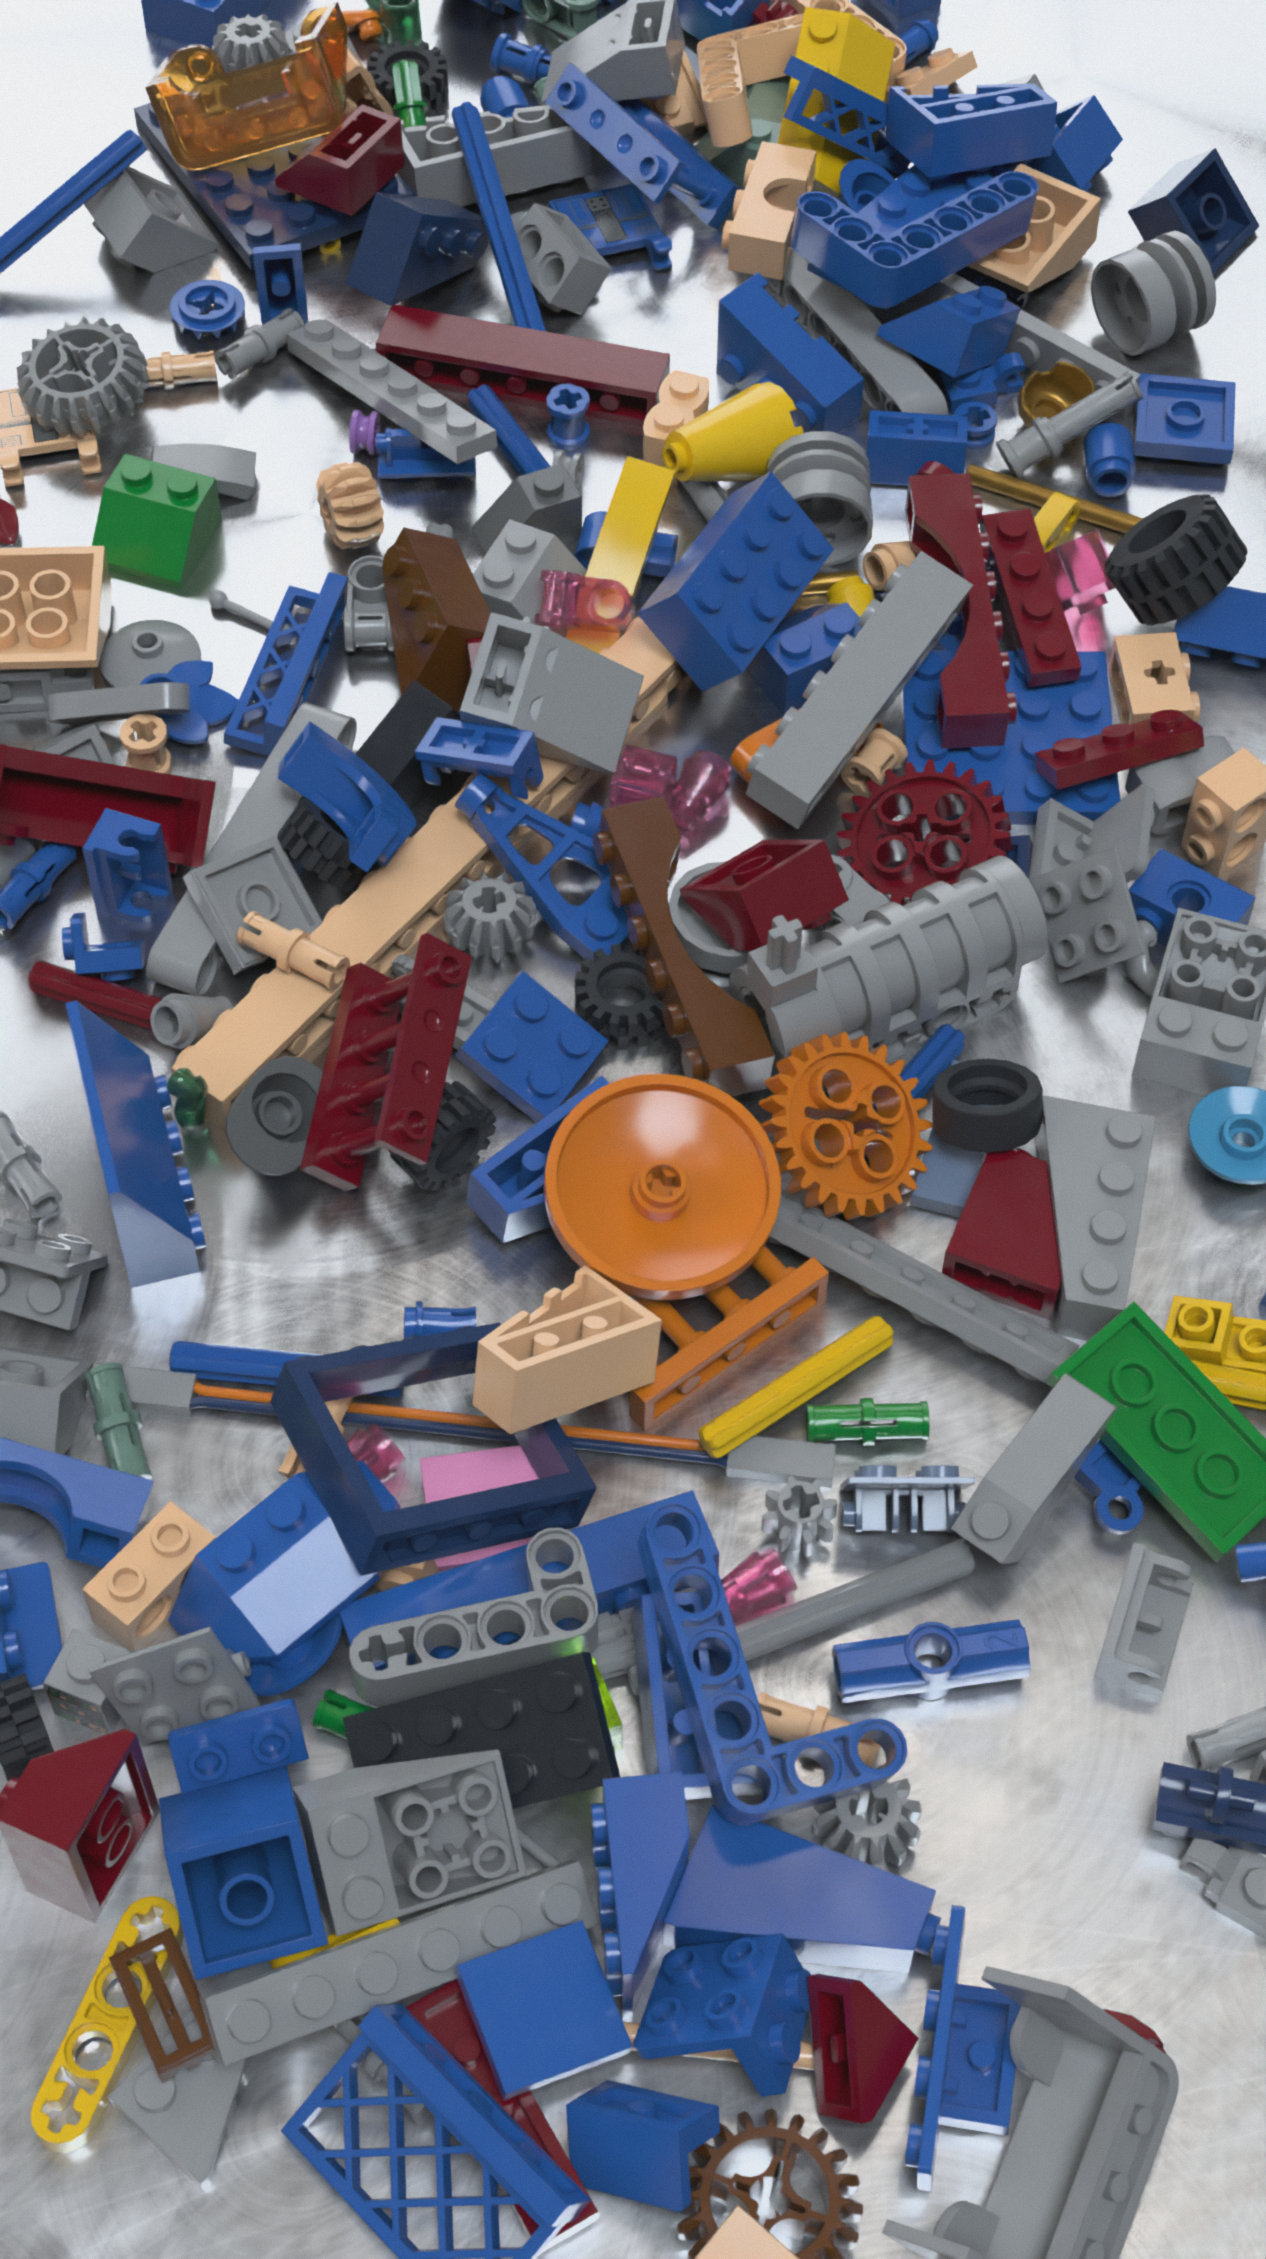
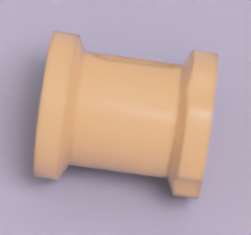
M147 713L136 714L128 718L119 730L121 744L128 750L126 767L170 774L172 757L168 749L164 747L168 738L166 724L156 715ZM135 731H136V735H137V741H135V735H134V732H135ZM155 756H157L158 766L156 765Z
M873 729L864 742L865 747L857 756L852 757L841 771L845 784L854 793L862 797H870L867 787L869 780L883 786L885 783L884 779L886 778L885 770L900 769L908 756L906 746L901 739L886 729Z

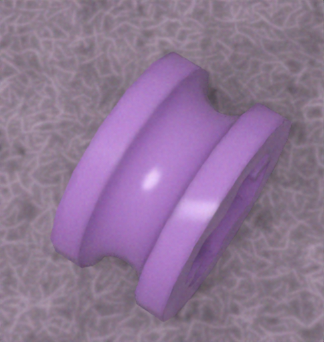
M361 410L353 411L349 433L351 454H359L360 450L365 449L369 455H377L376 433H381L380 412L372 411L371 415L364 416Z

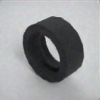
M976 1059L949 1066L937 1075L932 1087V1120L936 1134L950 1145L968 1151L985 1153L1008 1151L1027 1144L1038 1135L1042 1124L1043 1088L1038 1076L1027 1067L1008 1060ZM986 1103H989V1104H997V1105H1001V1106L985 1107V1106H976V1104H986Z

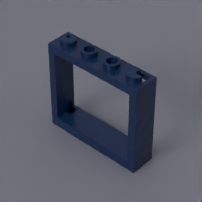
M500 1322L477 1327L464 1326L455 1331L428 1336L415 1335L401 1341L373 1346L360 1345L346 1351L319 1356L307 1355L284 1362L270 1403L361 1576L534 1537L538 1532L547 1528L570 1529L579 1527L597 1487L556 1418L532 1426L525 1431L513 1433L539 1479L383 1512L325 1404L327 1401L473 1374L476 1369L478 1341L501 1325Z

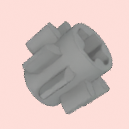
M788 1476L787 1485L780 1493L774 1490H767L765 1507L769 1512L762 1515L761 1530L764 1533L775 1532L779 1540L778 1551L780 1553L789 1548L797 1551L802 1550L805 1556L808 1557L811 1556V1548L818 1539L830 1543L833 1540L834 1525L829 1520L836 1517L838 1503L835 1499L824 1500L820 1491V1480L817 1479L811 1484L804 1481H796L793 1476Z

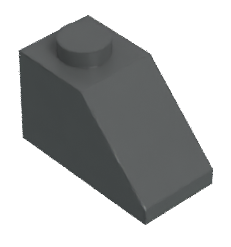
M563 464L516 477L472 526V535L484 556L509 519L554 534L564 545L579 540L582 530V496Z

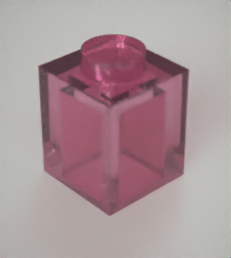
M1098 529L1045 553L1064 612L1077 606L1080 615H1083L1108 603L1105 593L1115 589L1104 571L1106 569L1104 565L1109 554Z

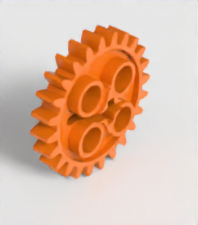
M841 1032L830 1038L827 1034H823L809 1042L792 1048L790 1056L777 1061L775 1064L780 1073L765 1081L766 1086L775 1095L759 1101L760 1107L772 1113V1119L760 1125L765 1132L773 1134L774 1141L771 1144L775 1154L779 1153L781 1161L778 1163L780 1174L789 1172L792 1176L787 1192L792 1194L805 1189L807 1191L805 1197L806 1208L809 1209L823 1203L825 1217L829 1218L843 1213L846 1220H852L863 1215L868 1218L885 1212V1209L901 1204L903 1202L901 1195L912 1192L917 1188L912 1177L927 1171V1167L917 1156L932 1151L933 1147L927 1141L920 1138V1132L932 1128L933 1123L918 1117L917 1111L924 1108L928 1101L922 1098L913 1099L910 1093L919 1082L917 1077L903 1081L899 1075L905 1061L900 1059L891 1064L886 1063L887 1046L883 1044L869 1051L868 1036L865 1035L850 1041L847 1032ZM822 1083L827 1088L829 1098L824 1093ZM872 1101H873V1102L875 1103V1105H876L877 1113H876V1111H875L874 1108H873ZM814 1137L820 1144L821 1153L816 1148ZM864 1154L868 1157L870 1168L866 1164Z

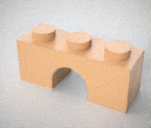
M762 141L756 159H748L743 180L745 190H737L732 212L734 220H726L722 234L721 248L728 250V270L752 275L759 272L763 277L783 280L793 251L790 241L798 198L802 194L813 192L816 151Z

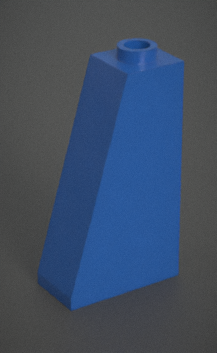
M712 1804L664 1919L663 1945L675 1949L683 1946L783 1933L800 1962L909 1973L916 1952L929 1956L934 1943L936 1925H940L942 1917L931 1914L936 1893L934 1889L761 1822L744 1825L730 1822L719 1813L716 1805Z

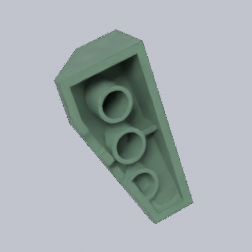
M788 75L750 84L746 87L753 132L750 139L734 146L715 147L712 145L708 131L695 146L743 190H745L743 180L748 159H756L762 141L778 143L791 79Z

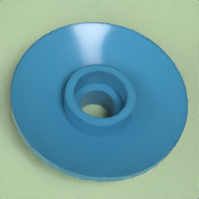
M1250 1086L1224 1087L1206 1095L1194 1108L1188 1124L1189 1144L1199 1162L1213 1174L1240 1184L1266 1183L1265 1090ZM1236 1142H1243L1249 1147L1240 1146Z

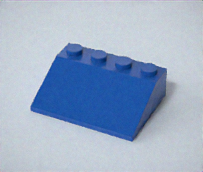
M78 1001L65 1003L130 1286L134 1288L198 1273L200 1270L195 1250L206 1248L199 1213L187 1216L184 1202L195 1200L188 1167L176 1169L173 1158L174 1155L184 1153L176 1120L165 1122L162 1112L164 1109L173 1108L166 1076L154 1077L149 1055Z

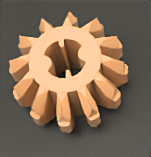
M358 461L349 464L347 462L334 464L331 466L332 468L321 470L316 482L318 492L316 499L320 508L319 515L323 519L324 530L329 533L330 541L341 549L350 547L357 549L368 546L370 542L378 541L384 531L383 516L385 513L381 505L382 496L378 493L377 483L372 478L370 469Z

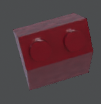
M825 839L761 840L679 889L683 899L733 950L753 951L767 945L768 931L772 929V919L776 916L783 915L787 922L798 919L803 926V930H809L828 922L832 918L831 911L849 900Z

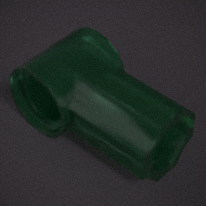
M364 0L368 7L376 11L381 17L380 22L382 23L383 37L386 42L392 44V41L399 40L402 46L407 45V39L415 40V43L421 39L422 25L419 0Z

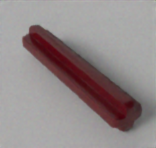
M45 961L35 962L27 980L29 982V989L32 992L67 1003L78 1001L89 1010L152 1029L150 1022L152 1009L163 999L93 976L76 974L74 970Z

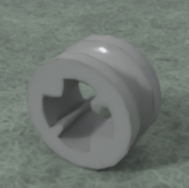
M558 449L554 455L552 466L563 464L579 491L584 470V455L582 453H575L574 456L569 457L566 455L565 450Z

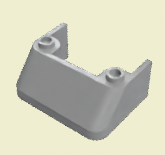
M986 1966L981 1979L1021 2006L1010 2032V2050L1016 2067L1031 2077L1033 2081L985 2208L967 2201H958L952 2204L938 2220L934 2235L888 2219L882 2233L925 2259H1119L1177 2098L1179 2078L1176 2065L1167 2054L1071 1987Z

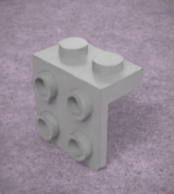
M1145 784L1140 785L1094 822L1050 798L1038 808L1028 878L1032 886V878L1115 846L1118 848L1126 882L1138 879L1145 872L1150 861L1148 847L1150 829L1155 818V811L1153 810L1154 789Z

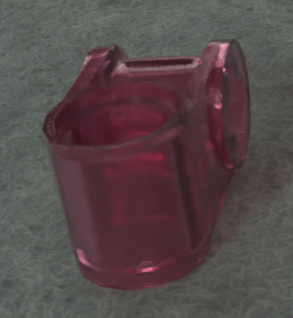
M541 570L540 580L544 582L541 610L534 617L535 624L557 629H585L614 633L626 629L633 621L636 614L635 602L628 589L620 582L612 579L586 577L565 571ZM608 594H616L624 599L622 612L610 619L600 617L597 608L599 601Z

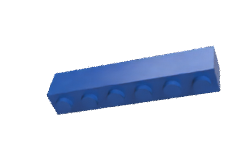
M693 1490L568 1530L578 1537L583 1546L598 1603V1615L609 1612L611 1616L615 1614V1610H617L619 1615V1611L634 1607L641 1595L651 1594L638 1551V1539L649 1515L656 1507L666 1502L678 1501L689 1505L698 1512L704 1524L717 1570L719 1569L720 1553ZM665 1525L655 1529V1536L664 1548L681 1550L686 1547L685 1538L676 1527ZM528 1544L352 1601L339 1612L342 1619L341 1632L348 1653L354 1638L361 1631L370 1627L529 1592L526 1556ZM559 1561L549 1562L542 1567L544 1571L549 1573H561L569 1568L567 1564ZM688 1586L679 1587V1588L675 1589V1591H676V1592H679V1591H682V1590H685V1589H688V1588H691V1587H688ZM564 1618L555 1625L565 1631H574L581 1628L584 1623L576 1618ZM509 1631L497 1634L492 1640L501 1645H511L518 1642L522 1637L517 1633ZM443 1645L434 1648L429 1655L437 1659H448L459 1650L449 1645ZM415 1653L408 1654L409 1665L416 1664ZM385 1662L373 1664L375 1671L387 1669Z

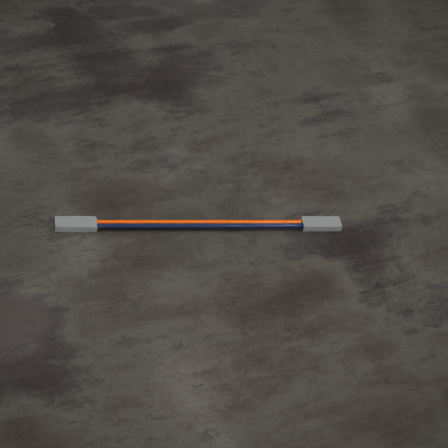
M93 1363V1367L102 1365V1363ZM122 1366L129 1398L132 1402L133 1410L191 1417L192 1409L201 1407L277 1416L270 1403L273 1395L271 1392L203 1385L198 1382L197 1375L192 1373ZM87 1388L86 1401L88 1405L93 1406L92 1398ZM351 1401L341 1422L345 1424L518 1443L514 1434L507 1433L487 1416ZM560 1425L573 1448L578 1450L719 1465L727 1469L726 1476L787 1483L788 1476H793L796 1481H804L811 1484L818 1479L821 1481V1487L832 1488L836 1445L753 1436L728 1452V1457L724 1455L721 1458L714 1459L711 1458L706 1450L702 1449L699 1441L695 1439Z

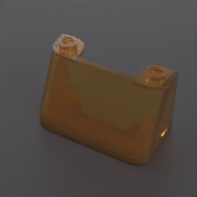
M338 1L309 11L302 21V37H298L294 43L297 53L226 73L217 53L210 47L202 44L185 46L172 50L145 86V91L171 155L180 166L191 171L207 169L326 135L341 123L346 111L348 31Z

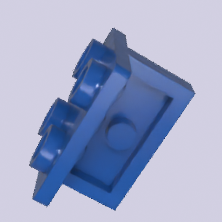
M39 1562L0 1570V1683L25 1673L32 1691L45 1688L43 1682L63 1648L50 1568L46 1562Z

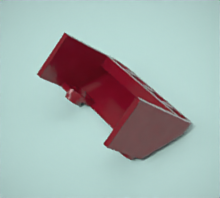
M0 744V845L15 847L16 838L22 837L83 847L105 808L161 824L170 873L176 874L177 864L198 868L203 866L216 782Z

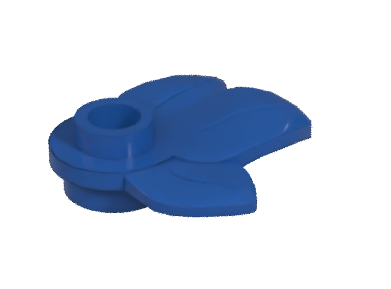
M192 660L176 664L167 674H152L140 683V685L166 682L189 684L190 712L157 716L166 724L167 735L174 741L185 744L204 743L208 740V726L223 723L233 714L238 699L229 692L209 684L213 675V663L211 661Z

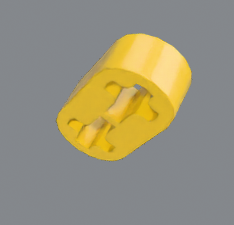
M1058 491L1051 495L1034 517L1048 563L1072 532L1081 509V502Z

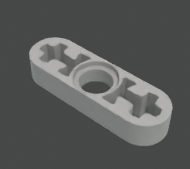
M176 682L152 683L48 695L49 722L54 724H83L124 720L136 714L144 713L156 716L190 712L189 684Z

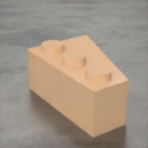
M584 1265L575 1272L573 1284L563 1291L554 1287L545 1293L541 1307L531 1314L521 1310L478 1341L472 1405L507 1433L513 1434L653 1383L655 1380L662 1320Z

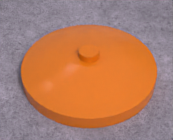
M644 1074L623 1078L609 1083L585 1097L565 1117L556 1131L548 1152L544 1175V1200L550 1224L560 1244L573 1261L581 1268L586 1265L625 1294L654 1300H676L703 1295L722 1287L742 1274L754 1262L767 1243L777 1218L781 1198V1175L778 1160L766 1132L755 1117L741 1103L724 1091L700 1080L673 1074Z

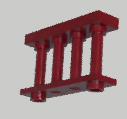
M426 933L420 936L412 972L391 979L361 962L347 968L301 1162V1171L346 1192L359 1187L366 1154L384 1147L418 1165L428 1162L472 957ZM406 999L402 1020L396 1023L401 1001ZM395 1049L390 1073L385 1074L389 1052ZM383 1100L378 1125L373 1126L378 1102Z

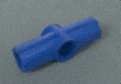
M1019 1619L959 1628H950L940 1622H926L917 1625L908 1635L835 1644L832 1649L834 1677L837 1692L842 1703L912 1694L923 1700H936L946 1696L955 1687L1027 1678L1031 1671L1025 1627L1021 1625ZM924 1654H932L944 1661L945 1665L939 1668H929L922 1665L917 1660V1657Z

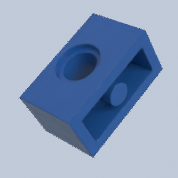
M1161 848L1149 862L1145 872L1129 888L1137 921H1148L1157 931V943L1165 947L1168 945L1178 908L1248 925L1256 899L1255 896Z

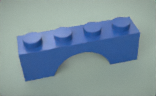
M0 1437V1503L20 1505L45 1517L53 1524L62 1538L65 1558L104 1568L144 1528L154 1481Z

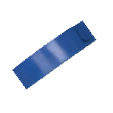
M310 721L279 762L278 779L309 799L338 824L349 841V860L366 872L369 871L375 861L386 867L417 825L414 815L404 800L375 770L350 749Z

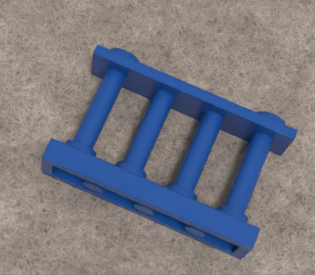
M570 62L545 101L551 109L657 204H660L669 190L707 225L718 229L733 207L737 190H743L641 98L622 100L617 103L576 65Z

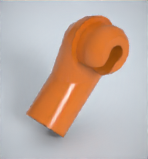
M372 9L335 12L347 34L359 31L360 38L366 42L377 40L383 34V29L380 25L382 19Z

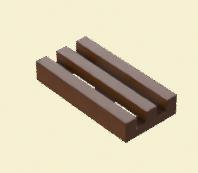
M172 1928L109 1957L162 2083L174 2078L173 2072L185 2066L188 2071L199 2066V2059L209 2054L213 2058L216 2057L199 1999L201 1994ZM163 1949H166L203 2034V2038L192 2043L189 2040L153 1954ZM138 1961L142 1963L178 2047V2050L168 2055H165L128 1966Z

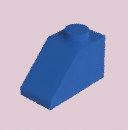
M301 244L252 247L261 325L278 316L287 308H291L292 312L296 311L301 316L304 324L308 323Z

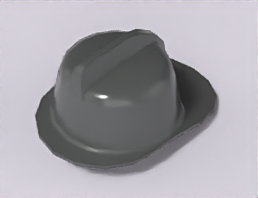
M284 1056L268 1061L256 1071L232 1103L226 1117L227 1139L232 1151L244 1165L260 1174L272 1176L291 1173L301 1165L323 1073L318 1066L303 1058Z

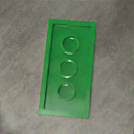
M1135 1301L1058 1366L1045 1380L1054 1388L1062 1376L1068 1374L1118 1407L1116 1413L1099 1437L1100 1440L1215 1562L1223 1557L1266 1517V1439Z

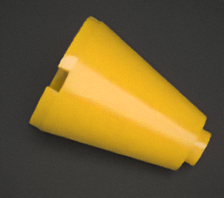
M772 382L757 383L747 387L669 433L662 449V460L665 468L675 470L674 477L683 482H752L767 473V461L775 448L790 437L803 434L802 426L794 427L790 411L797 410L793 400L782 387Z

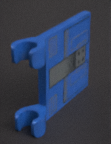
M635 184L548 201L549 208L566 214L601 256L646 247L654 270L672 267V261L669 256V251L672 250V241L669 236L663 235Z

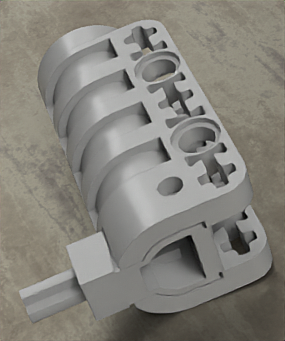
M996 856L965 869L960 874L959 881L952 885L938 881L915 891L910 903L902 906L896 902H888L868 911L863 923L853 927L848 923H839L818 933L814 944L805 948L801 944L803 930L801 922L798 919L787 922L783 915L776 916L772 919V929L768 931L767 945L748 952V963L732 970L729 979V995L756 1010L775 1054L771 1077L780 1073L775 1064L777 1061L790 1056L792 1048L809 1042L823 1034H827L830 1038L841 1032H847L850 1041L863 1035L868 1036L869 1051L883 1044L887 1046L885 1061L887 1062L923 1046L941 1025L950 1024L959 1030L1006 1007L1018 991L1022 966L1041 958L1047 950V923L1039 898L1024 872L1011 859L1005 856Z

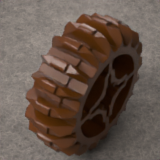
M772 2108L765 2111L763 2127L754 2128L752 2118L747 2112L739 2113L737 2116L738 2134L735 2136L727 2126L720 2123V2133L713 2137L717 2149L704 2143L692 2151V2156L699 2166L689 2165L691 2205L680 2212L681 2214L689 2215V2217L684 2218L677 2224V2236L680 2240H699L689 2250L688 2259H694L718 2229L712 2215L710 2199L726 2204L725 2212L731 2213L738 2204L759 2222L758 2202L762 2205L763 2196L771 2195L777 2180H780L777 2199L779 2200L778 2212L775 2210L773 2219L766 2218L763 2227L777 2239L789 2237L802 2241L805 2235L814 2238L815 2240L809 2246L795 2254L800 2259H845L838 2248L855 2249L859 2239V2233L847 2223L859 2221L863 2215V2205L856 2200L847 2198L858 2191L860 2184L858 2176L850 2173L837 2174L847 2163L848 2155L845 2150L835 2149L824 2155L822 2151L828 2141L829 2133L825 2128H819L809 2139L801 2136L804 2118L800 2114L792 2117L789 2130L777 2128L778 2115L776 2110ZM772 2157L768 2168L760 2175L749 2177L734 2173L731 2179L723 2176L732 2167L748 2159ZM794 2165L803 2170L817 2186L823 2199L825 2215L811 2210L812 2202L801 2198L793 2190L790 2178Z

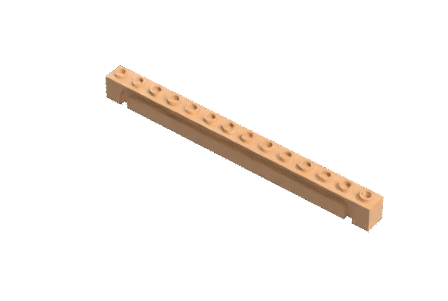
M636 617L629 624L625 634L611 647H605L599 652L600 655L644 675L625 738V745L668 702V693L674 687L681 690L691 680V677L640 617ZM539 754L544 775L543 780L538 787L529 786L525 780L526 788L528 789V799H516L551 817L597 772L596 770ZM474 773L470 775L458 794L446 805L438 806L431 814L428 822L412 838L407 837L386 867L381 866L377 871L369 872L361 881L358 889L342 905L337 904L332 907L326 914L322 924L310 934V941L339 955L348 957L350 967L361 962L388 977L393 972L390 967L391 963L398 955L406 954L409 957L418 948L420 936L426 933L432 934L444 922L449 891L459 890L462 877L478 881L482 870L490 877L502 863L470 823L471 819L455 807V803L462 792L478 775ZM487 775L505 793L514 797L509 778ZM489 804L484 808L488 814L494 811V808ZM519 826L509 836L510 843L518 850L535 831L526 826ZM331 966L325 967L326 970L345 980L346 974ZM276 967L269 974L260 976L251 987L249 994L233 1009H227L222 1012L216 1019L212 1029L195 1045L186 1047L177 1057L175 1064L171 1068L178 1100L226 1132V1117L231 1105L256 1071L268 1061L284 1056L305 1059L333 1031L344 981L337 989L331 990L324 984L297 970L289 973L279 967Z

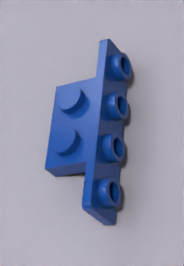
M952 1905L949 1926L936 1925L932 1965L944 1967L941 1991L928 1989L923 2031L935 2032L932 2057L919 2055L914 2092L915 2098L927 2099L923 2125L910 2123L905 2166L918 2168L917 2189L931 2191L940 2125L1008 2136L1016 2065L1010 2050V2032L1021 2006L997 1989L958 1984L965 1930V1907Z

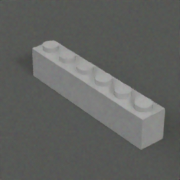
M920 551L909 567L901 563L885 586L884 590L889 593L882 603L874 598L863 612L857 624L862 629L856 637L853 638L846 634L835 649L830 659L835 664L826 674L819 670L812 678L803 693V697L807 701L801 709L797 710L794 707H790L775 730V734L779 738L771 748L763 743L756 751L746 771L752 774L745 795L799 829L960 614L973 584Z

